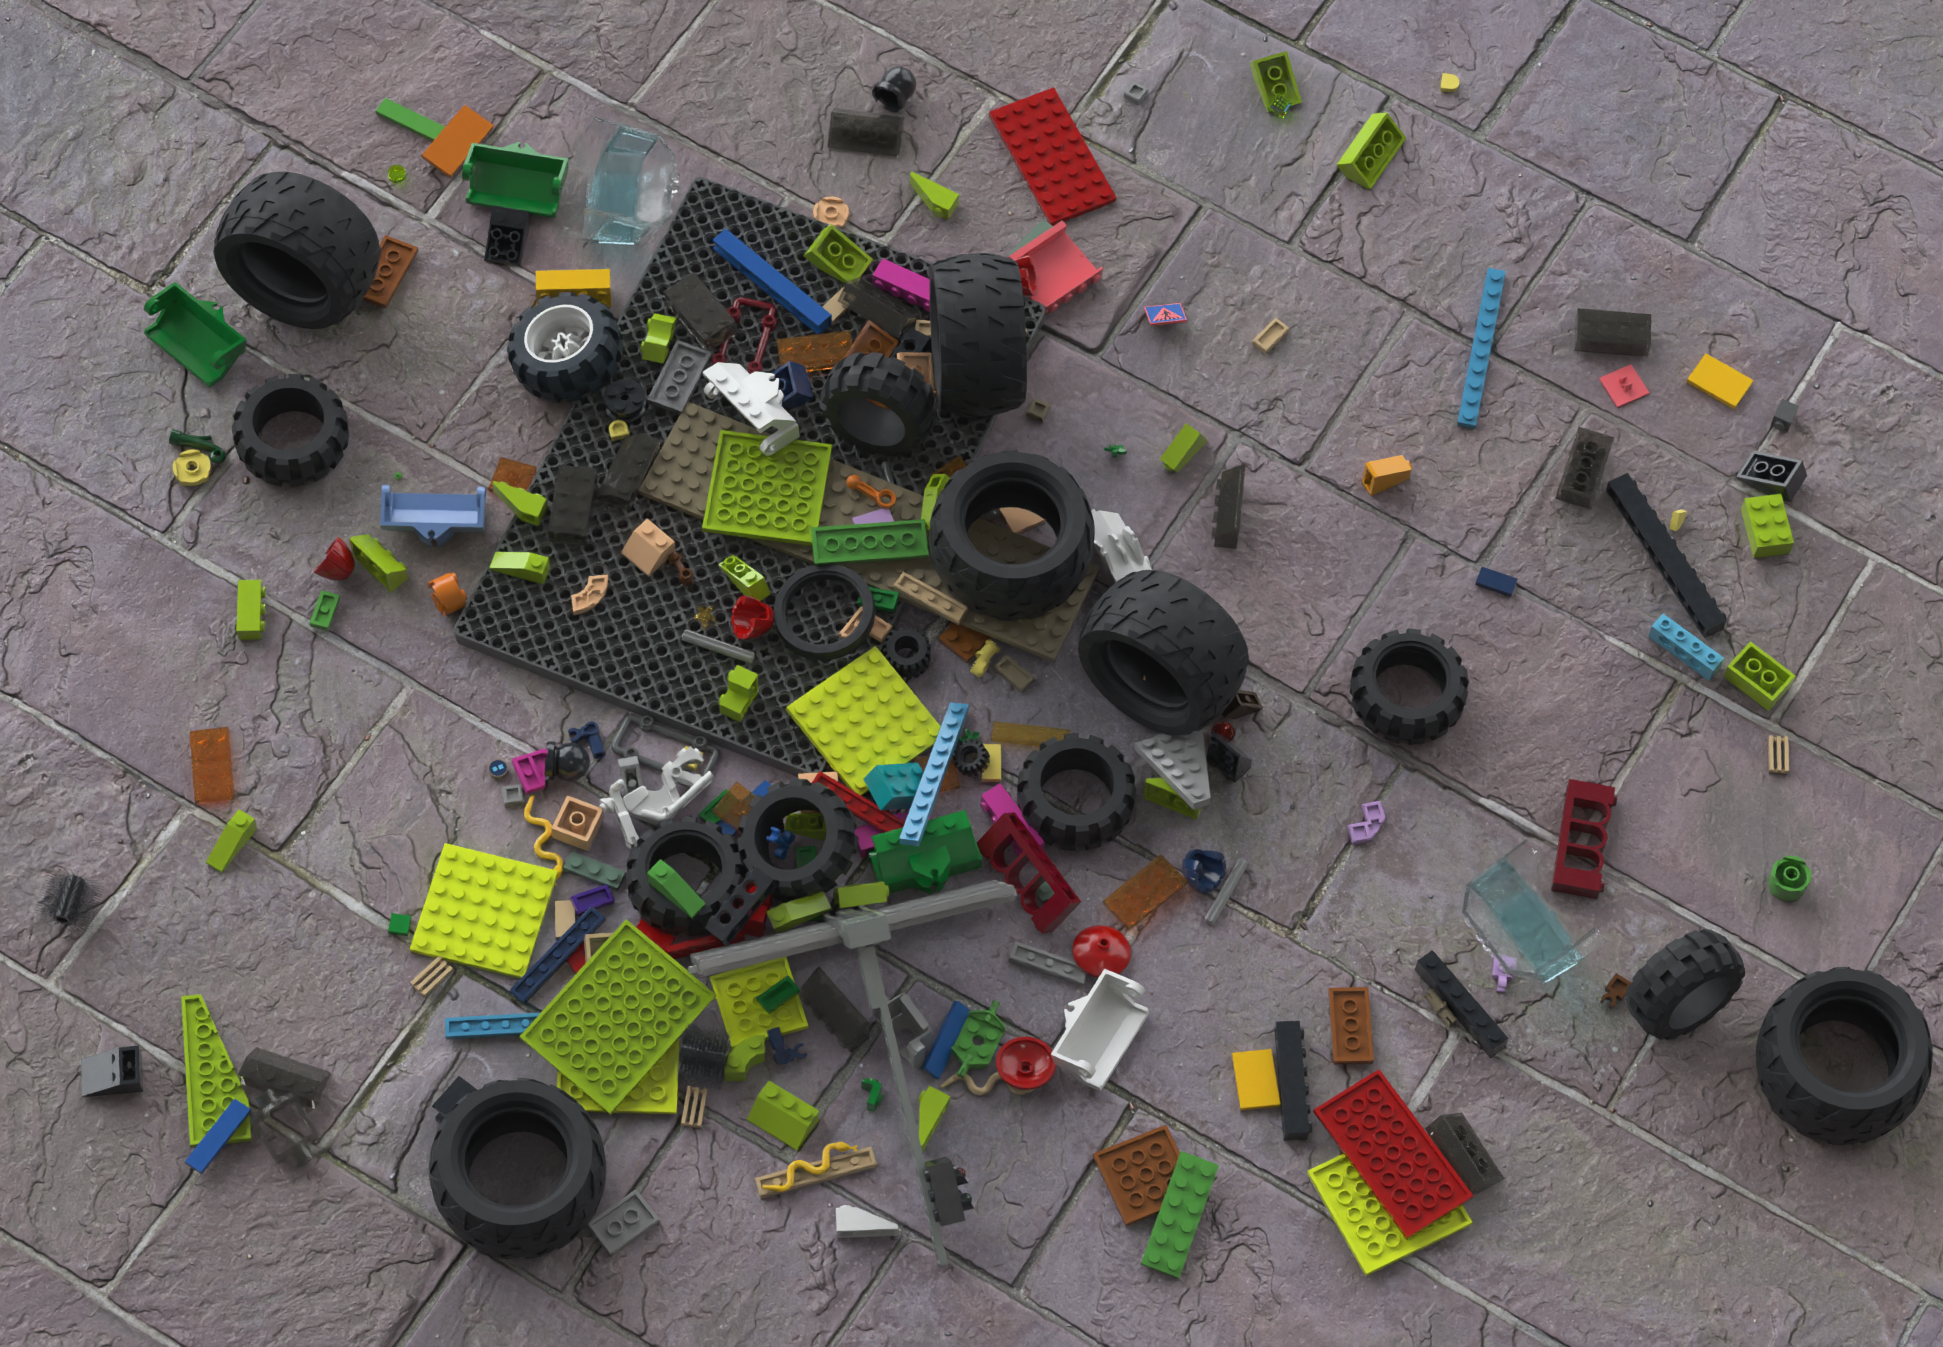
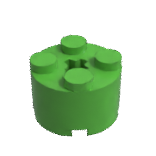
M1785 856L1775 862L1768 878L1770 893L1785 901L1799 900L1806 892L1811 880V870L1805 864L1806 862L1796 856Z

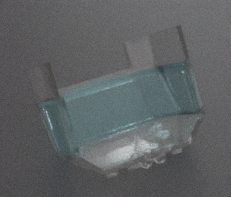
M595 116L577 141L574 151L577 152L574 161L570 160L568 166L569 168L589 173L585 207L570 228L563 226L562 231H565L564 234L566 236L591 243L639 245L660 229L672 216V209H670L674 199V194L672 193L678 191L679 183L677 182L680 180V174L675 172L677 168L675 154L658 134Z
M1525 839L1466 885L1462 913L1466 917L1463 920L1470 929L1474 927L1477 931L1475 937L1483 944L1482 947L1493 959L1497 958L1500 964L1498 967L1505 975L1508 973L1514 978L1544 984L1587 958L1607 941L1601 935V932L1595 928L1578 941L1534 885V883L1549 873L1552 868L1548 864L1546 866L1542 864L1540 860L1543 857Z

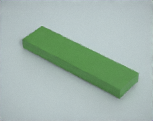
M384 98L376 109L377 115L432 142L445 128V126L387 98Z

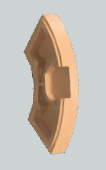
M608 575L589 576L585 589L571 595L573 615L591 610L603 599L608 587Z

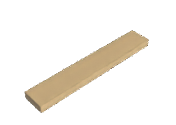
M872 1147L830 1157V1167L827 1172L821 1175H813L803 1168H796L794 1172V1185L788 1191L877 1167ZM822 1160L812 1162L809 1164H811L814 1167H820L822 1165ZM787 1169L755 1178L760 1199L784 1193L766 1190L762 1186L785 1185L787 1183Z

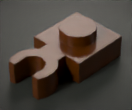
M1616 973L1606 986L1605 991L1607 993L1602 996L1600 1003L1603 1004L1605 1000H1610L1609 1009H1613L1616 1004V998L1620 1001L1623 1000L1631 982Z

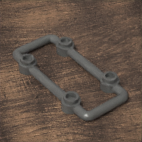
M628 715L624 719L611 746L615 754L624 758L637 756L640 764L663 772L662 767L664 764L639 755L638 750L633 747L627 749L619 747L631 722L640 725V729L643 732L648 733L654 730L692 745L693 749L696 748L702 753L705 751L712 753L702 777L708 771L712 773L720 757L719 749L708 744L705 737L697 736L693 738L659 725L649 715L642 718L636 715ZM681 768L683 771L692 773V772H691L689 769H687V768Z

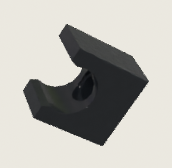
M458 1076L432 1105L439 1112L435 1120L441 1124L445 1116L453 1110L455 1104L467 1093L477 1091V1089Z

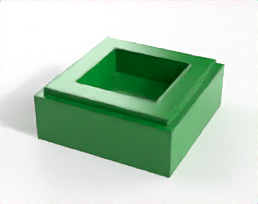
M392 913L388 934L408 936L411 916Z

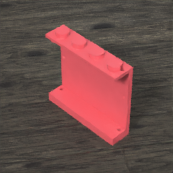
M1060 221L1008 256L1013 260L1031 256L1037 276V293L1035 296L1028 297L1045 306V314L1054 312L1063 302H1069L1076 293L1084 292L1091 283H1097L1103 272L1102 267L1096 269L1065 233L1067 225L1063 221Z

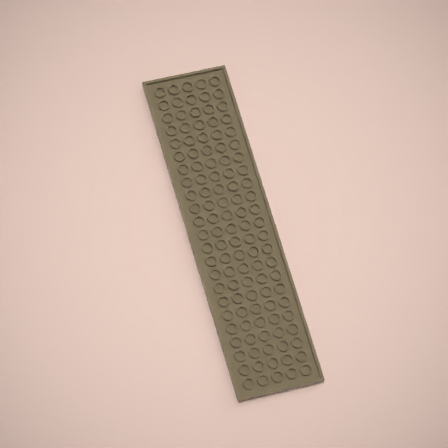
M687 402L643 481L639 494L704 520L720 430L764 436L771 435L765 432L759 433L753 427ZM830 459L819 527L852 525V518L883 509L871 498L847 486L846 480L850 475H858L862 482L878 492L884 489L894 492L896 501L894 506L889 508L894 521L921 519L924 496ZM888 497L881 498V501L885 504L891 502ZM980 518L967 531L970 542L982 555L1003 564L1014 565L1032 562L1045 555L1052 548ZM926 533L928 558L836 564L857 573L866 582L868 587L898 592L893 589L894 584L900 575L905 572L965 605L948 592L938 576L930 554L929 533ZM748 538L814 565L812 546ZM1090 563L1086 575L1074 593L1062 605L1053 607L1042 616L1032 619L1024 618L1003 621L968 610L960 625L1055 663L1100 571V567ZM899 592V600L943 617Z

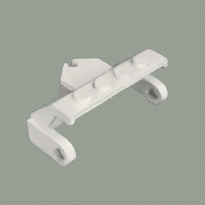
M719 362L703 371V376L710 381L704 388V393L710 399H714L722 393L751 422L759 433H762L771 426L778 429L777 432L766 438L760 445V450L766 456L774 454L800 437L796 420L782 407L784 395L781 390H778L779 378H776L774 382L769 381L775 378L774 374L763 372L749 374L740 364Z
M1091 510L1095 526L1094 547L1115 582L1131 572L1152 570L1148 557L1143 555L1138 538H1134L1135 533L1129 526H1125L1118 513Z
M1104 969L1088 996L1068 1003L1069 1007L1075 1008L1072 1012L1064 1009L1066 1031L1051 1053L1054 1064L1067 1070L1084 1085L1102 1091L1150 1013L1147 1007L1135 1003L1129 997L1141 999L1145 993L1144 987L1133 980Z

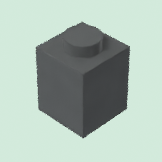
M1782 399L1774 414L1771 425L1778 430L1788 432L1799 406Z

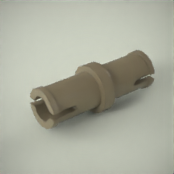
M1434 989L1428 991L1429 994L1426 993L1424 998L1434 1008V1013L1442 1018L1448 1028L1454 1025L1453 1022L1456 1023L1458 1019L1449 1010L1448 1004L1441 1000Z

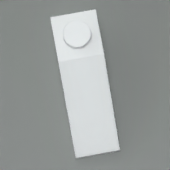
M850 1205L836 1208L837 1238L898 1236V1225Z

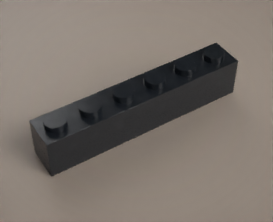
M1433 950L1417 960L1415 971L1430 989H1434L1441 1000L1448 1004L1449 1010L1490 1058L1506 1048L1509 1038Z
M1276 1021L1274 1033L1283 1141L1307 1140L1309 1133H1312V1121H1308L1310 1102H1306V1095H1309V1085L1305 1083L1304 1078L1307 1077V1065H1303V1058H1306V1049L1301 1043V1040H1304V1028H1300V1021Z

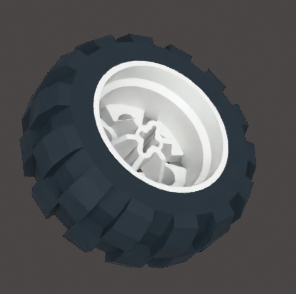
M572 292L559 293V297L555 298L550 296L538 300V305L532 309L528 307L521 313L519 324L514 323L507 352L508 360L518 381L523 384L525 390L534 396L543 397V399L550 402L560 403L561 399L573 402L581 400L582 395L591 392L593 395L603 388L602 383L606 379L611 380L617 371V362L621 361L623 351L622 334L613 314L604 304L598 302L597 299L582 293L579 297H576V294Z

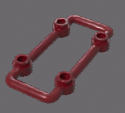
M740 297L726 311V320L728 322L719 351L712 357V366L718 362L726 363L725 353L734 324L738 323L741 319L740 305H746L769 311L768 315L762 319V328L764 330L755 359L748 365L749 374L763 372L761 361L770 332L774 331L777 327V320L775 318L777 310L773 304Z

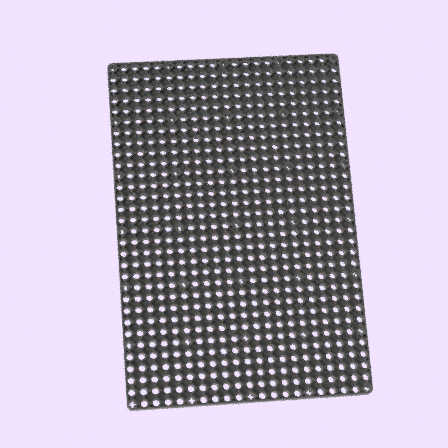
M703 177L694 179L617 322L622 334L623 351L621 361L617 362L616 373L611 380L606 379L602 383L603 388L593 395L591 392L582 395L581 400L574 402L527 492L532 494H541L547 499V510L544 516L550 517L542 518L540 525L537 526L520 520L514 514L455 624L454 632L457 643L641 716L649 715L659 723L692 736H703L710 743L798 777V774L818 773L819 771L826 772L829 763L824 757L818 755L820 752L799 726H791V724L796 722L785 709L788 705L840 670L839 668L847 666L874 647L873 643L880 644L876 647L883 654V643L886 641V637L882 642H879L869 635L863 644L853 651L854 654L827 660L829 663L826 664L822 663L821 660L808 659L796 654L792 650H788V646L783 642L776 629L775 620L771 628L757 638L748 640L737 638L733 632L731 615H733L732 609L736 605L735 602L744 595L741 591H732L738 588L718 564L732 556L731 552H738L734 555L765 578L771 594L761 600L764 604L769 602L775 603L779 592L775 588L782 587L792 575L810 565L798 558L792 559L790 558L792 556L783 552H774L775 549L766 545H756L758 542L748 538L740 539V536L702 532V519L697 517L688 519L687 517L692 515L639 494L643 481L680 416L677 413L649 404L647 399L677 340L710 351L712 356L705 368L707 370L712 366V357L719 351L713 349L720 348V345L703 342L706 330L704 328L707 327V324L726 327L728 322L726 320V311L740 297L773 304L777 310L775 316L777 327L774 331L770 332L761 361L763 373H773L793 359L794 361L792 362L805 366L813 397L800 407L785 409L789 410L788 413L796 420L799 427L800 437L795 440L832 444L830 459L882 480H885L883 467L879 466V464L887 461L889 462L895 485L924 496V490L933 474H947L951 478L957 470L965 468L973 459L979 457L999 414L988 415L990 416L988 418L984 416L969 417L956 415L955 413L944 412L937 403L936 418L926 440L919 447L905 455L900 452L897 456H884L883 453L876 452V454L865 452L863 448L855 444L852 446L842 440L843 436L839 433H834L827 425V418H823L820 400L821 391L831 369L845 357L867 321H875L872 323L899 341L896 347L900 345V340L904 333H908L910 328L915 329L916 320L930 321V312L926 311L923 307L913 305L907 300L901 299V297L893 296L891 293H884L887 291L879 290L872 285V275L881 260H888L930 279V268L934 263L836 227L873 259L855 285L850 287L820 270L804 257L810 248L807 246H811L823 229L830 224ZM724 228L733 235H738L736 237L773 268H780V270H777L821 307L843 287L855 295L857 301L818 336L782 305H778L777 301L740 271H735L737 269L713 250V247L716 246L713 239ZM1023 297L1028 356L1044 323L1045 306L1037 301ZM742 305L739 308L741 319L738 323L734 324L725 357L726 363L740 364L748 372V365L750 363L747 362H753L758 349L755 347L759 346L764 330L762 328V319L768 315L769 311ZM655 313L676 318L673 339L669 341L667 347L669 353L664 363L642 359L643 353L640 352L642 341L645 342L649 331L647 330L648 319H651ZM930 340V348L928 349V351H927L926 353H932L931 340ZM702 374L701 378L704 379L699 380L694 390L696 394H692L689 402L755 428L722 393L712 401H708L710 398L704 393V388L710 381ZM632 379L638 382L645 391L647 410L638 420L626 423L630 433L629 438L611 441L610 434H608L609 425L614 420L607 415L605 410V390L614 381ZM771 426L763 432L772 435L778 429ZM645 519H652L650 521L675 541V547H678L675 549V552L682 555L683 561L681 562L685 569H690L694 574L691 585L684 586L680 583V573L675 565L662 564L648 577L645 573H638L641 570L621 554L633 531ZM495 552H529L549 557L550 570L545 583L540 584L518 577L510 579L514 576L493 572L489 567ZM712 560L713 562L707 563L705 561ZM596 573L608 575V587L604 596H612L608 598L603 597L594 608L587 612L573 615L571 595L585 589L589 576H598L595 575ZM819 580L812 582L796 593L799 596H793L787 608L792 611L786 613L788 627L793 633L796 631L802 632L795 635L805 642L818 645L838 642L842 639L839 637L840 632L837 630L843 629L861 607L858 606L857 601H853V599L859 598V594L852 587L840 581ZM721 582V583H723V584H721V585H716L715 583ZM679 584L680 586L674 587L672 585ZM898 600L895 612L875 609V615L892 625L891 631H893L907 603ZM726 604L732 605L731 607H725ZM768 605L774 612V605ZM688 606V607H690V608H688V609H683L682 607ZM834 607L835 609L829 610L827 608ZM646 608L647 610L640 611L639 609ZM598 610L604 611L602 613H597ZM706 613L707 615L701 616L699 614ZM513 614H518L516 617H511ZM663 615L664 617L658 618L656 616ZM470 616H475L473 619H468ZM621 617V619L615 620L614 618ZM578 619V621L572 622L571 620ZM684 630H689L707 637L715 635L717 637L713 639L724 643L733 642V646L751 649V652L755 653V658L752 663H748L683 641L682 634ZM672 637V638H674V639H672V640H667L666 638ZM813 638H818V639H820V640H818V641H813L812 639H813ZM630 639L631 641L624 642L623 640ZM776 640L777 642L770 643L769 641ZM587 641L588 643L581 644L580 642ZM539 643L545 644L543 646H538ZM690 644L691 646L684 647L683 645ZM496 645L502 646L500 648H495ZM642 646L648 647L646 649H641ZM599 648H605L603 651H598ZM556 650H562L560 653H555ZM708 651L707 654H702L701 652ZM513 652H519L517 655H512ZM665 653L664 656H659L658 654ZM622 655L621 658H616L615 656ZM579 657L578 660H573L572 658ZM719 658H726V660H723V661L718 660V659H719ZM536 659V661L530 662L529 660ZM676 660H683V662H680V663L675 662V661H676ZM633 662H640V664H637V665L632 664V663H633ZM784 662V663H786V665H783V666H782V665H779V663ZM597 664V666L591 667L589 665ZM741 664L744 665L743 668L752 672H761L758 674L759 692L742 721L732 722L730 721L732 718L721 713L714 715L712 713L720 712L718 702L721 695H725L728 691V674L731 670L734 671L736 665ZM696 666L701 667L700 669H697V670H696V669H693V668L696 667ZM653 668L658 669L657 671H654V672H653V671H650V670L653 669ZM802 669V670H804V671H803V672H797L796 670ZM610 670L615 671L614 673H611V674H610V673H607V672L610 671ZM567 672L572 673L568 676L564 675ZM713 673L718 674L717 676H711ZM670 675L675 676L674 678H668ZM815 676H820V677H822V678H821V679H815L814 677H815ZM627 677L632 678L631 680H625ZM773 678H778L779 680H778V681H772L771 679H773ZM584 679L589 680L588 682H581ZM687 682H692L693 684H692V685H686L685 683H687ZM644 684L650 685L648 687H642V685ZM790 685H795V686H797V687H795V688H790V687H788V686H790ZM601 686L607 687L605 689H599V687ZM704 689L710 690L709 692H703ZM661 691L667 692L666 694H660ZM618 693H623L624 695H623V696H617L616 694H618ZM764 694H770L771 696H769V697H764L763 695H764ZM678 698H684L685 700H683V701H678L677 699H678ZM782 701H788L789 703H787V704H782L781 702H782ZM702 705L701 708H696L694 706ZM659 707L657 710H652L651 708ZM759 709L763 710V712L757 713L755 711ZM670 714H676L677 716H675V717H670L669 715H670ZM778 716L781 717V719L775 720L773 719V717ZM690 720L694 721V723L688 724L686 722ZM753 725L755 728L750 729L748 726ZM707 727L712 728V730L706 731L704 729ZM771 732L773 735L768 736L765 733ZM785 739L791 740V741L788 742V743L783 742V740H785ZM742 741L748 742L745 745L740 744ZM802 746H807V747H809L808 749H805V750H804V749H801ZM764 748L765 751L760 752L757 749ZM777 755H782V756H783V757L780 758V759L775 758V756H777ZM794 762H799V763H801L800 765H797V766H796V765H793Z

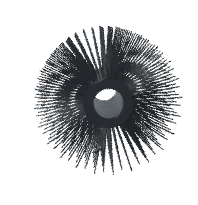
M73 872V875L62 874L60 876L58 873H56L57 875L52 874L56 876V881L50 879L53 881L49 882L53 884L47 886L49 888H45L49 890L46 891L49 894L44 896L46 898H42L46 900L43 901L45 903H41L45 906L39 908L41 910L44 909V913L49 912L51 914L43 917H51L53 915V918L48 919L57 921V924L58 922L65 924V926L66 924L74 926L77 923L82 926L81 924L86 925L84 923H88L86 921L90 920H85L87 917L85 914L91 913L88 911L93 910L88 908L94 906L90 903L96 904L92 902L95 901L92 899L93 896H97L93 895V893L98 891L96 889H100L94 886L99 885H89L88 883L93 882L85 881L95 880L81 878L82 876H76Z
M688 1023L687 1025L693 1032L690 1034L688 1032L685 1037L683 1035L682 1046H680V1053H678L679 1070L677 1071L680 1073L677 1076H680L684 1081L685 1078H689V1081L693 1083L690 1080V1077H692L699 1085L700 1082L698 1080H703L705 1077L708 1079L701 1081L704 1084L717 1080L713 1083L717 1084V1087L721 1089L718 1083L723 1082V1073L729 1056L728 1049H730L728 1046L730 1045L729 1042H731L728 1039L731 1036H727V1033L723 1032V1034L718 1033V1035L709 1037L708 1035L711 1034L704 1027L703 1031H706V1034L697 1036L695 1034H699L702 1030L695 1026L698 1029L697 1032Z

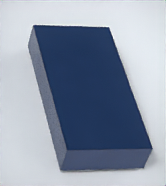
M1481 567L1475 585L1511 597L1517 583V578Z

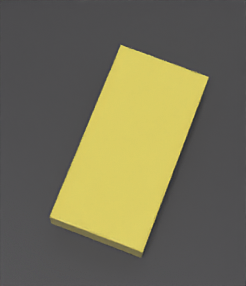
M983 744L990 755V763H986L987 769L982 768L984 771L982 773V782H1001V744Z

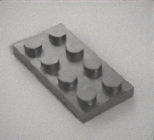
M677 340L647 402L680 415L687 402H689L712 356L711 352Z

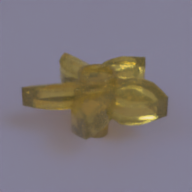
M698 606L700 614H696L693 619L700 621L703 628L708 625V621L716 620L713 615H710L713 606L706 609Z

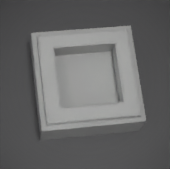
M1132 81L1124 93V98L1140 105L1148 93V88Z
M521 784L502 787L505 807L524 804Z

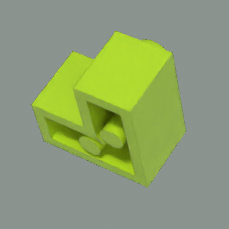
M737 665L734 671L731 670L728 674V691L725 695H721L718 705H720L721 714L741 722L759 692L758 674Z

